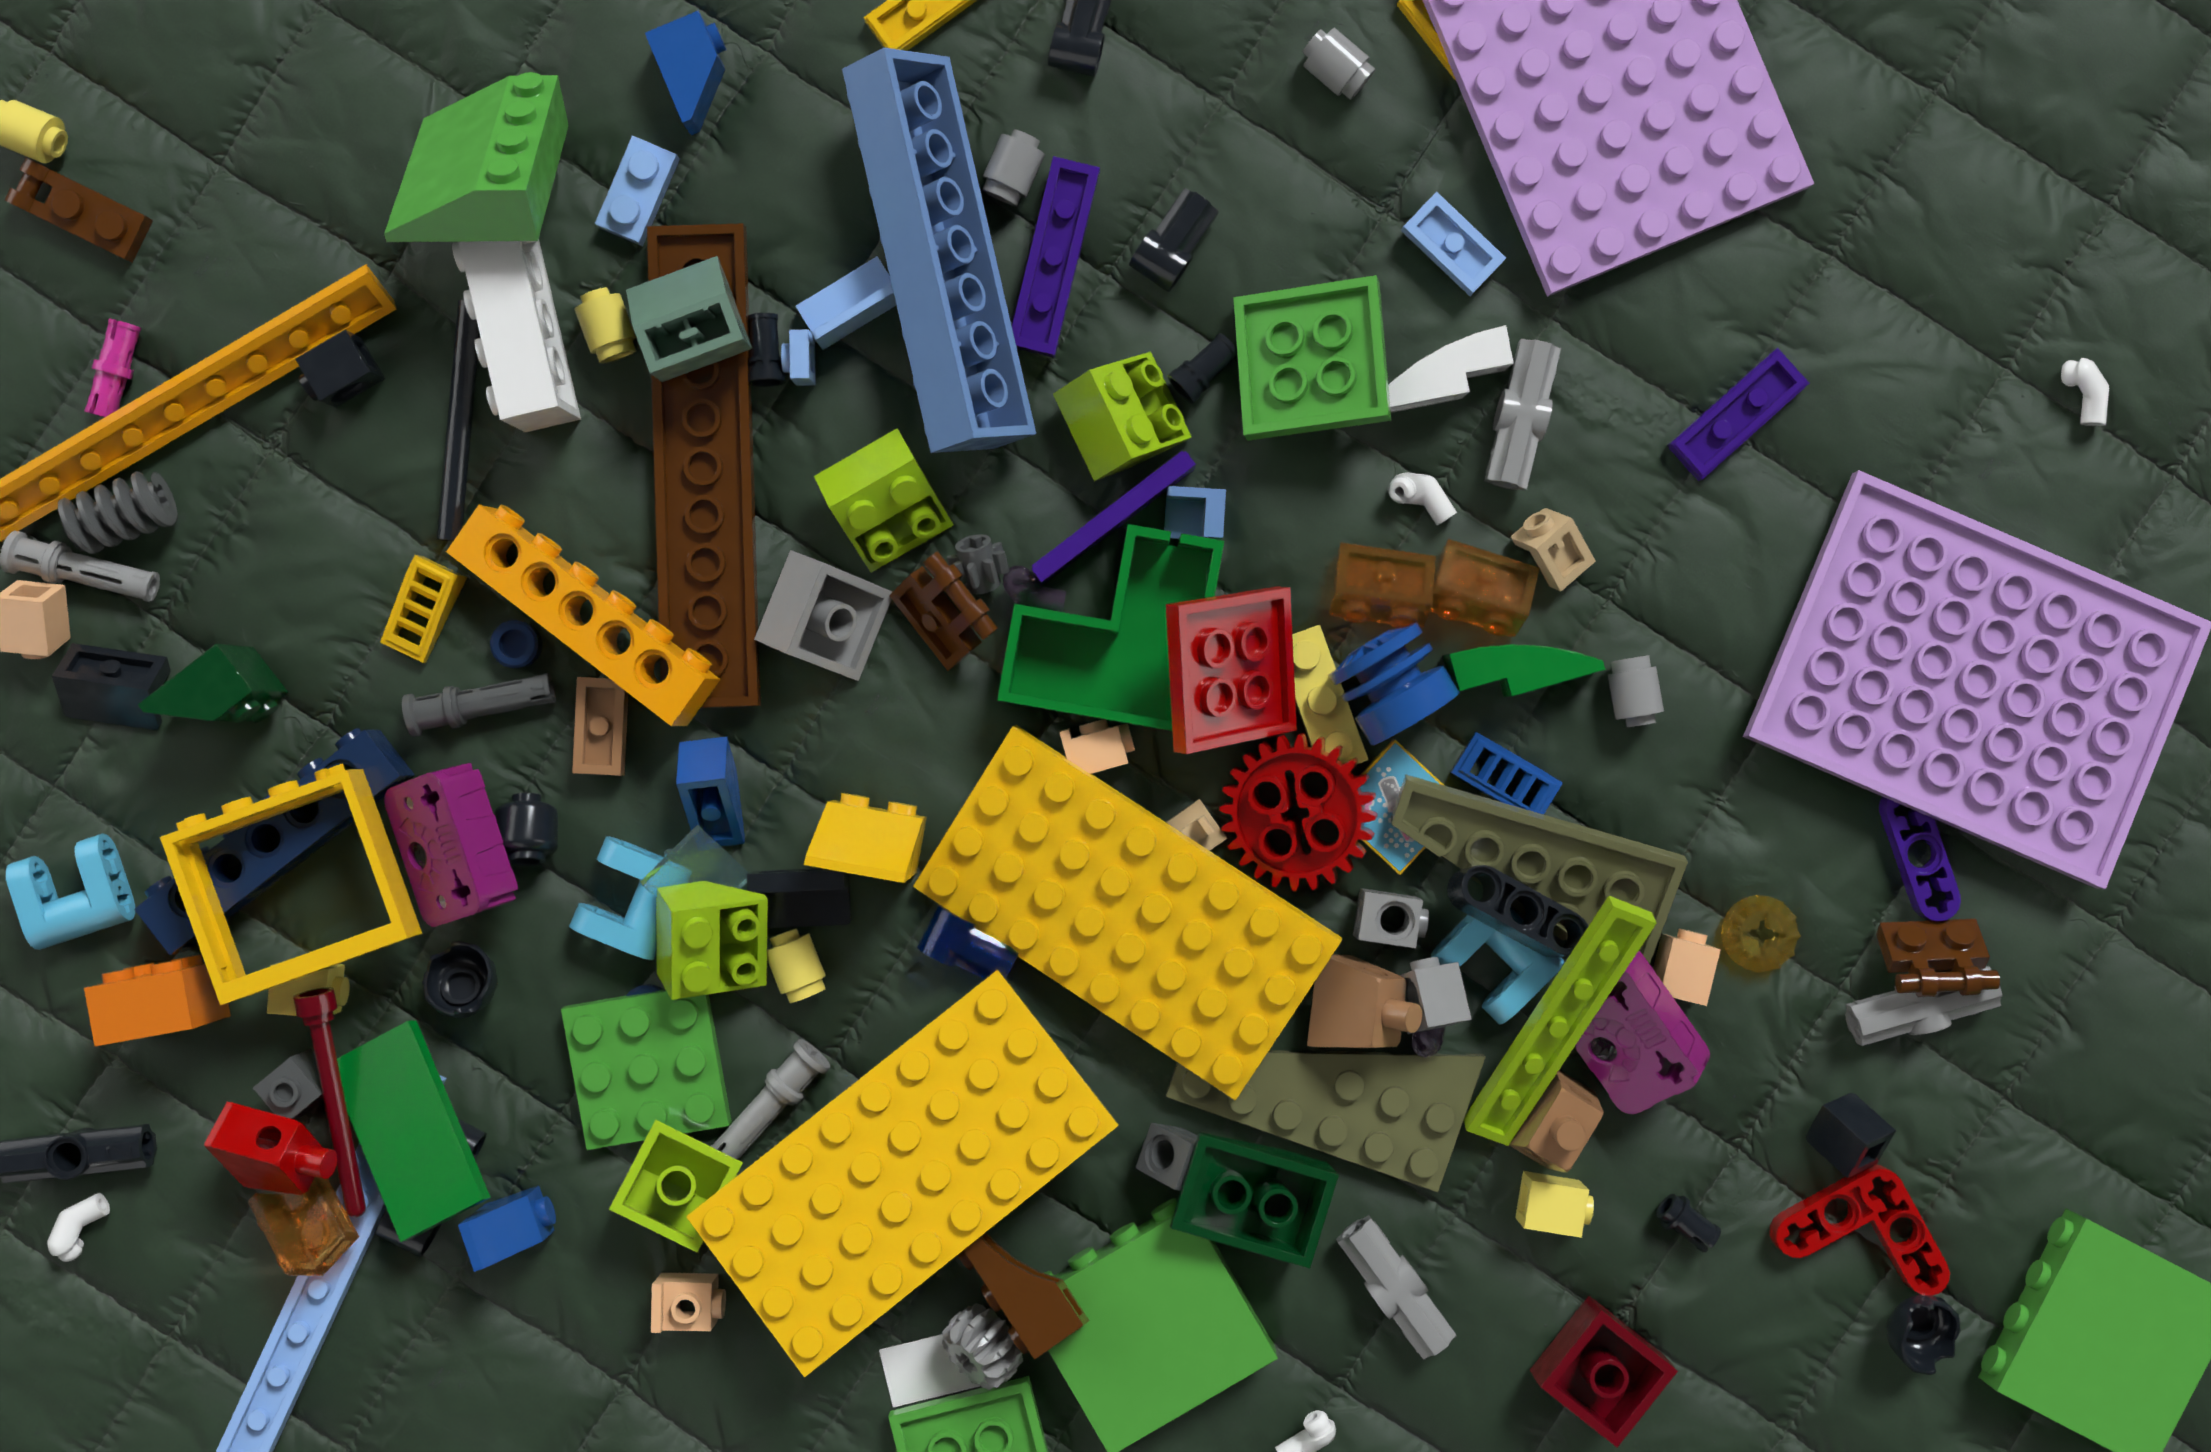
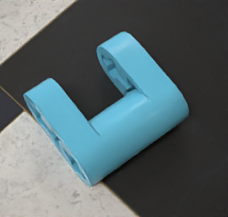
M102 833L76 843L75 858L85 890L58 898L48 867L39 857L31 856L7 866V886L25 939L34 949L41 950L130 921L134 918L136 913L134 910L135 902L117 847L107 834Z
M606 836L596 860L606 866L640 879L625 918L593 905L578 903L569 927L580 934L631 955L654 960L656 956V887L686 883L690 869L629 842Z
M1511 907L1510 912L1513 920L1521 924L1524 919ZM1467 915L1436 946L1431 956L1438 957L1440 965L1458 962L1460 967L1486 942L1513 970L1487 996L1482 1004V1008L1498 1024H1503L1517 1014L1558 973L1564 964V960L1561 957L1550 958L1543 956Z

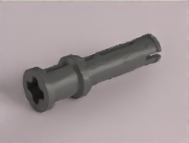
M550 673L462 691L459 687L447 686L444 687L442 693L415 697L414 694L403 695L402 712L409 734L415 737L421 736L423 730L447 725H450L452 729L461 728L467 723V719L493 715L536 705L553 704L556 702L555 687L553 682L549 683L552 681Z

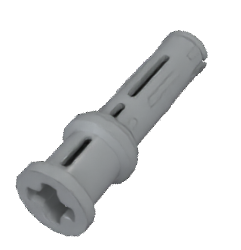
M14 530L6 537L0 553V565L4 572L15 574L18 571L39 575L44 582L51 584L68 580L140 598L147 602L154 600L160 585V575L158 572H149L112 561L74 553L66 543L53 541L48 544L28 539L26 533Z
M798 1039L793 1045L795 1049L793 1053L777 1070L771 1069L767 1073L765 1079L766 1086L711 1147L738 1160L787 1105L798 1104L803 1099L802 1092L819 1073L824 1074L830 1069L828 1060L813 1045L803 1039Z

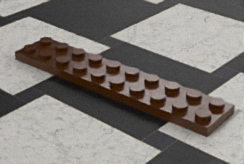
M743 223L647 226L648 281L718 256L749 338L746 226ZM750 350L664 382H660L651 375L659 623L674 634L671 641L683 651L691 648L708 659L712 664L709 671L721 679L701 708L761 706L759 642L754 640L758 631L752 397L751 385L748 382ZM663 657L660 658V678L662 682L667 677L669 671L668 663Z

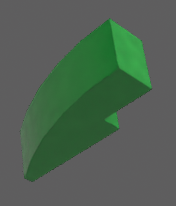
M1510 644L1478 647L1442 655L1446 671L1458 691L1499 680L1503 697H1512L1606 670L1601 659L1575 651L1547 646Z

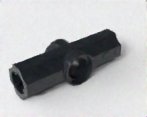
M149 1124L96 1130L93 1128H82L69 1133L0 1141V1178L2 1183L55 1177L68 1180L82 1174L150 1167L154 1164V1156L157 1151L156 1133L152 1132ZM72 1144L80 1149L82 1155L80 1163L72 1157Z

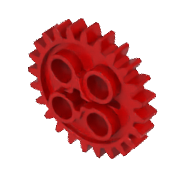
M1300 733L1297 736L1294 746H1290L1285 734L1277 737V750H1274L1268 742L1264 741L1259 744L1261 759L1248 752L1243 756V760L1249 769L1235 767L1231 770V775L1239 784H1227L1223 787L1222 791L1234 798L1233 802L1225 803L1219 807V811L1232 815L1233 819L1224 824L1221 830L1235 832L1237 838L1228 845V848L1232 850L1243 847L1246 853L1241 858L1239 864L1243 866L1254 860L1258 864L1254 874L1256 879L1261 877L1267 870L1272 872V887L1276 888L1284 877H1289L1291 889L1296 891L1302 882V878H1306L1311 889L1315 890L1319 886L1321 874L1333 884L1338 879L1336 866L1347 873L1354 868L1348 854L1363 858L1367 851L1358 842V839L1372 840L1375 833L1363 825L1365 822L1374 821L1378 817L1377 812L1365 809V804L1374 800L1376 793L1362 792L1360 788L1370 777L1368 774L1354 777L1351 771L1358 762L1356 757L1345 763L1339 760L1343 746L1338 745L1330 753L1325 752V737H1319L1312 747H1308L1305 733ZM1288 770L1294 773L1296 800L1299 808H1308L1309 814L1302 820V826L1311 847V853L1303 851L1301 825L1298 816H1289L1288 810L1295 804L1294 794L1286 778V771ZM1318 772L1327 779L1328 791L1326 794L1314 795L1307 790L1305 785L1307 773ZM1271 782L1279 788L1281 792L1279 804L1269 805L1260 798V783ZM1321 819L1333 821L1339 830L1338 840L1334 842L1322 840L1316 833L1317 821ZM1273 829L1286 831L1292 840L1291 849L1288 851L1276 850L1269 840L1270 831Z

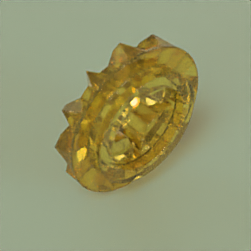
M1764 895L1746 897L1734 904L1723 920L1721 929L1723 947L1728 956L1737 965L1747 970L1761 973L1763 971L1780 969L1784 962L1795 956L1794 949L1797 940L1801 937L1797 928V917L1784 902L1773 897ZM1765 920V927L1779 933L1778 937H1773V939H1765L1764 945L1760 949L1758 940L1743 935V931L1750 932L1751 929H1759L1760 921Z

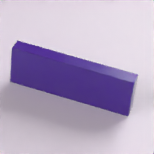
M1776 348L1674 438L1667 447L1689 472L1700 481L1810 383L1780 349Z

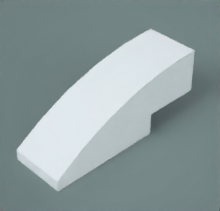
M1506 325L1478 332L1450 343L1419 360L1388 385L1391 412L1462 399L1470 392L1467 378L1507 370L1513 364Z

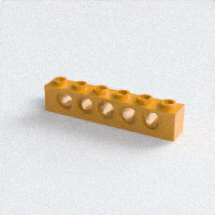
M502 504L498 509L478 505L446 552L670 726H688L721 680L709 671V668L712 666L711 662L691 648L683 651L671 641L674 634L653 619H649L646 622L636 615L634 610L637 606L626 596L615 590H612L610 594L596 584L599 576L591 569L576 561L573 565L559 555L562 548L553 540L541 533H537L534 536L522 527L525 520L518 513ZM515 543L518 549V557L516 562L510 566L507 562L506 554L508 548ZM551 571L555 577V587L547 595L543 588V580ZM586 600H589L593 607V615L590 621L584 624L580 617V608ZM625 628L630 634L631 642L629 648L622 653L617 646V637L620 631ZM663 657L668 663L669 671L665 680L659 682L654 674V666L657 660Z

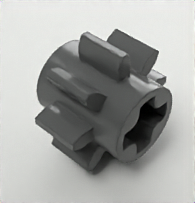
M978 534L961 539L955 545L957 554L947 556L949 566L955 564L963 575L960 580L971 594H985L997 589L1001 584L999 574L1010 572L1002 543L992 544L991 538L987 535Z

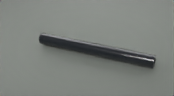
M458 300L437 531V540L451 542L454 541L463 528L478 363L475 339L480 338L477 320L470 318L464 300Z

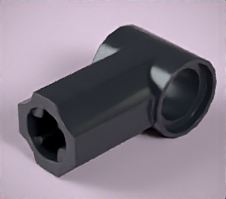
M1067 0L1062 22H1058L1054 30L1048 66L1095 78L1105 39V34L1102 32L1111 0Z
M1184 188L1156 231L1152 229L1143 239L1132 256L1129 266L1167 292H1170L1185 272L1193 257L1191 253L1211 226L1219 211L1197 192Z

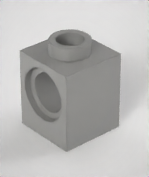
M1360 888L1353 936L1363 941L1416 948L1418 937L1425 938L1429 911L1428 909H1422L1423 900L1416 896ZM1391 906L1401 907L1404 912L1402 926L1395 931H1385L1380 922L1383 911Z
M1438 957L1421 959L1411 962V971L1400 975L1407 982L1405 1001L1419 1004L1422 1009V1022L1419 1029L1414 1033L1449 1027L1472 1020L1458 962L1440 965Z

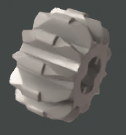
M976 1303L973 1306H968L962 1312L959 1311L942 1331L944 1338L942 1344L944 1349L950 1354V1361L959 1367L960 1373L966 1374L972 1383H979L982 1388L988 1390L993 1387L998 1388L1017 1372L1016 1368L1023 1362V1353L1020 1352L1008 1333L1009 1327L1006 1324V1320H1001L994 1310L986 1309L983 1305Z

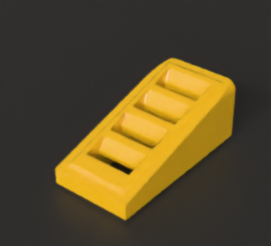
M414 555L403 579L380 643L422 663H426L467 577L426 557ZM426 576L442 583L440 592L423 585ZM418 593L435 601L433 610L415 602ZM411 610L429 619L427 626L423 627L407 619L409 611ZM403 627L422 636L420 644L417 645L398 636L401 628Z

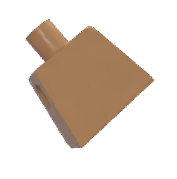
M1333 954L1314 982L1307 1046L1348 1048L1397 1047L1400 1043L1401 1031L1414 1033L1419 1029L1422 1022V1009L1419 1004L1405 1001L1407 982L1404 977L1351 955Z
M1559 1070L1509 1146L1549 1170L1568 1172L1602 1119L1604 1112L1596 1092Z

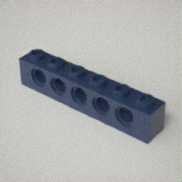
M356 728L340 738L335 743L338 751L325 761L322 758H317L297 773L300 779L298 781L300 787L316 781L314 772L321 769L331 768L342 763L344 767L350 766L353 769H363L376 805L385 798L386 791L389 788L404 783L415 775L380 730L361 731L360 728ZM344 791L318 800L319 810L314 820H310L305 815L303 806L223 834L222 837L224 839L212 849H209L208 846L201 848L226 921L355 822ZM271 825L280 834V843L275 850L266 841V832ZM232 855H235L242 864V872L238 879L234 878L228 870V862ZM167 876L150 886L144 892L148 898L134 910L169 955L191 950L198 942L175 879Z

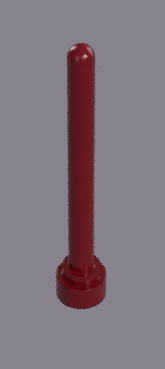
M331 987L312 989L293 996L296 1015L299 1018H303L305 1026L310 1027L333 1149L337 1153V1169L346 1213L352 1218H358L365 1213L366 1204L330 1021L334 1019L333 1011L338 1008L334 988Z

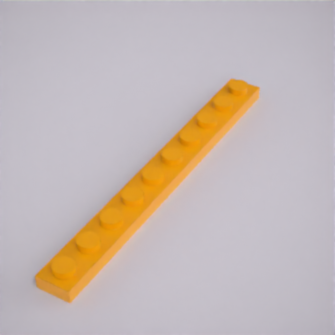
M367 264L2 477L0 479V542L5 540L12 531H20L56 510L60 499L67 498L70 501L73 500L79 492L90 490L298 368L299 365L295 359L345 329L355 334L395 311L394 299Z

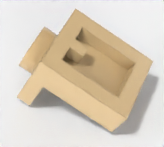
M1547 508L1529 516L1523 526L1511 536L1516 546L1530 551L1549 586L1560 592L1596 562L1573 519Z

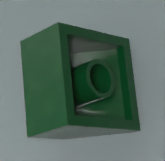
M215 644L137 705L144 713L207 721H235V723L253 721L258 723L272 715L279 708L276 701L286 695L288 691L254 647Z

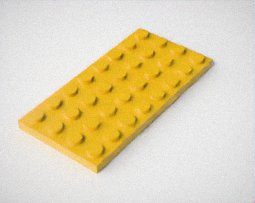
M1014 725L1010 729L913 885L914 888L1235 1101L1342 941L1341 936L1093 774L1070 762L1064 755L1018 725Z
M996 970L686 1217L795 1366L806 1377L1117 1128L1119 1124L1001 972Z

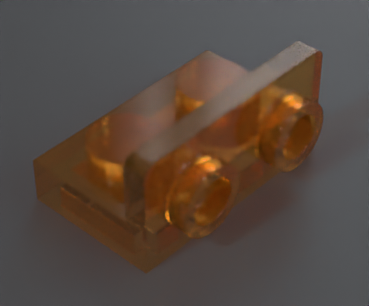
M1448 539L1442 550L1434 586L1426 600L1425 609L1437 613L1440 617L1449 621H1462L1481 627L1493 635L1515 637L1529 616L1540 568Z
M1341 542L1337 554L1334 594L1329 614L1342 617L1344 620L1353 623L1371 621L1390 624L1398 629L1417 622L1419 627L1423 628L1432 608L1436 556Z
M315 1177L308 1192L303 1195L276 1192L275 1194L255 1193L248 1200L258 1226L264 1232L276 1255L277 1263L285 1274L289 1276H323L359 1238L355 1227L328 1179Z

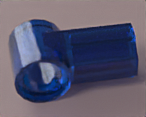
M940 904L937 906L916 946L917 949L927 956L951 967L958 965L984 980L996 970H999L1006 979L1019 954L1012 947L976 929L975 923L956 916Z

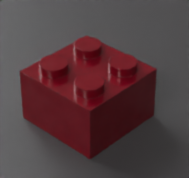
M1588 1296L1531 1367L1530 1372L1542 1389L1618 1448L1673 1379L1678 1370L1660 1351L1592 1297Z

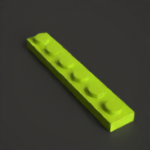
M1612 896L1607 897L1468 1110L1463 1120L1466 1131L1509 1146L1657 924L1652 912Z

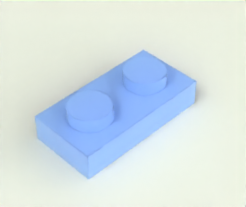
M632 135L595 225L602 230L643 247L647 238V226H652L680 158L677 154Z
M1437 191L1401 229L1416 246L1469 296L1506 259L1497 248Z

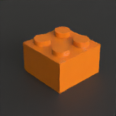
M201 954L158 964L149 963L102 974L103 983L84 988L94 1047L190 1030L231 1016L229 1003L219 1004Z

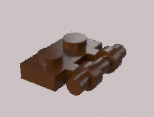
M937 551L923 562L934 578L922 566L911 573L889 596L943 666L949 671L982 643L972 627L982 640L993 634L998 627L987 615L990 609L983 600H976L960 580L963 575L955 564L949 566ZM944 592H946V594L950 597V599H951V600L953 601V603L957 606V608L960 610L961 613H959V612L957 611V609H956V608L954 607V605L950 602V600L947 598V596L944 594Z
M1976 919L1883 922L1879 924L1876 936L1888 973L1908 972V974H1897L1895 977V987L1899 994L1915 993L1920 998L1935 997L1937 992L1959 991L1962 996L1979 995L1981 990L1999 988L2000 977L1997 970H1979L1986 968L1990 955ZM1951 970L1952 972H1935V971Z

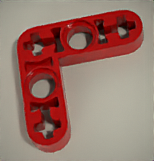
M1874 1165L1849 1178L1844 1177L1780 1212L1770 1224L1769 1234L1773 1244L1790 1257L1802 1258L1870 1222L1901 1280L1913 1291L1921 1295L1933 1296L1942 1292L1950 1279L1948 1264L1902 1180L1896 1173L1881 1165ZM1877 1177L1884 1182H1888V1184L1882 1187L1883 1193L1887 1200L1895 1206L1886 1208L1880 1198L1873 1194H1868V1192L1874 1189L1872 1182L1874 1178ZM1841 1198L1847 1203L1848 1214L1839 1223H1829L1824 1215L1825 1207L1831 1200ZM1812 1212L1814 1220L1823 1228L1822 1232L1819 1233L1812 1226L1805 1228L1814 1223L1807 1216L1808 1213ZM1901 1217L1909 1218L1913 1225L1911 1236L1906 1241L1894 1242L1889 1233L1892 1222ZM1792 1223L1799 1228H1805L1799 1233L1801 1241L1798 1244H1794L1788 1239L1784 1240L1790 1234L1787 1227ZM1916 1252L1923 1262L1929 1266H1934L1928 1271L1930 1279L1927 1282L1915 1277L1920 1273V1268L1915 1259L1908 1254Z

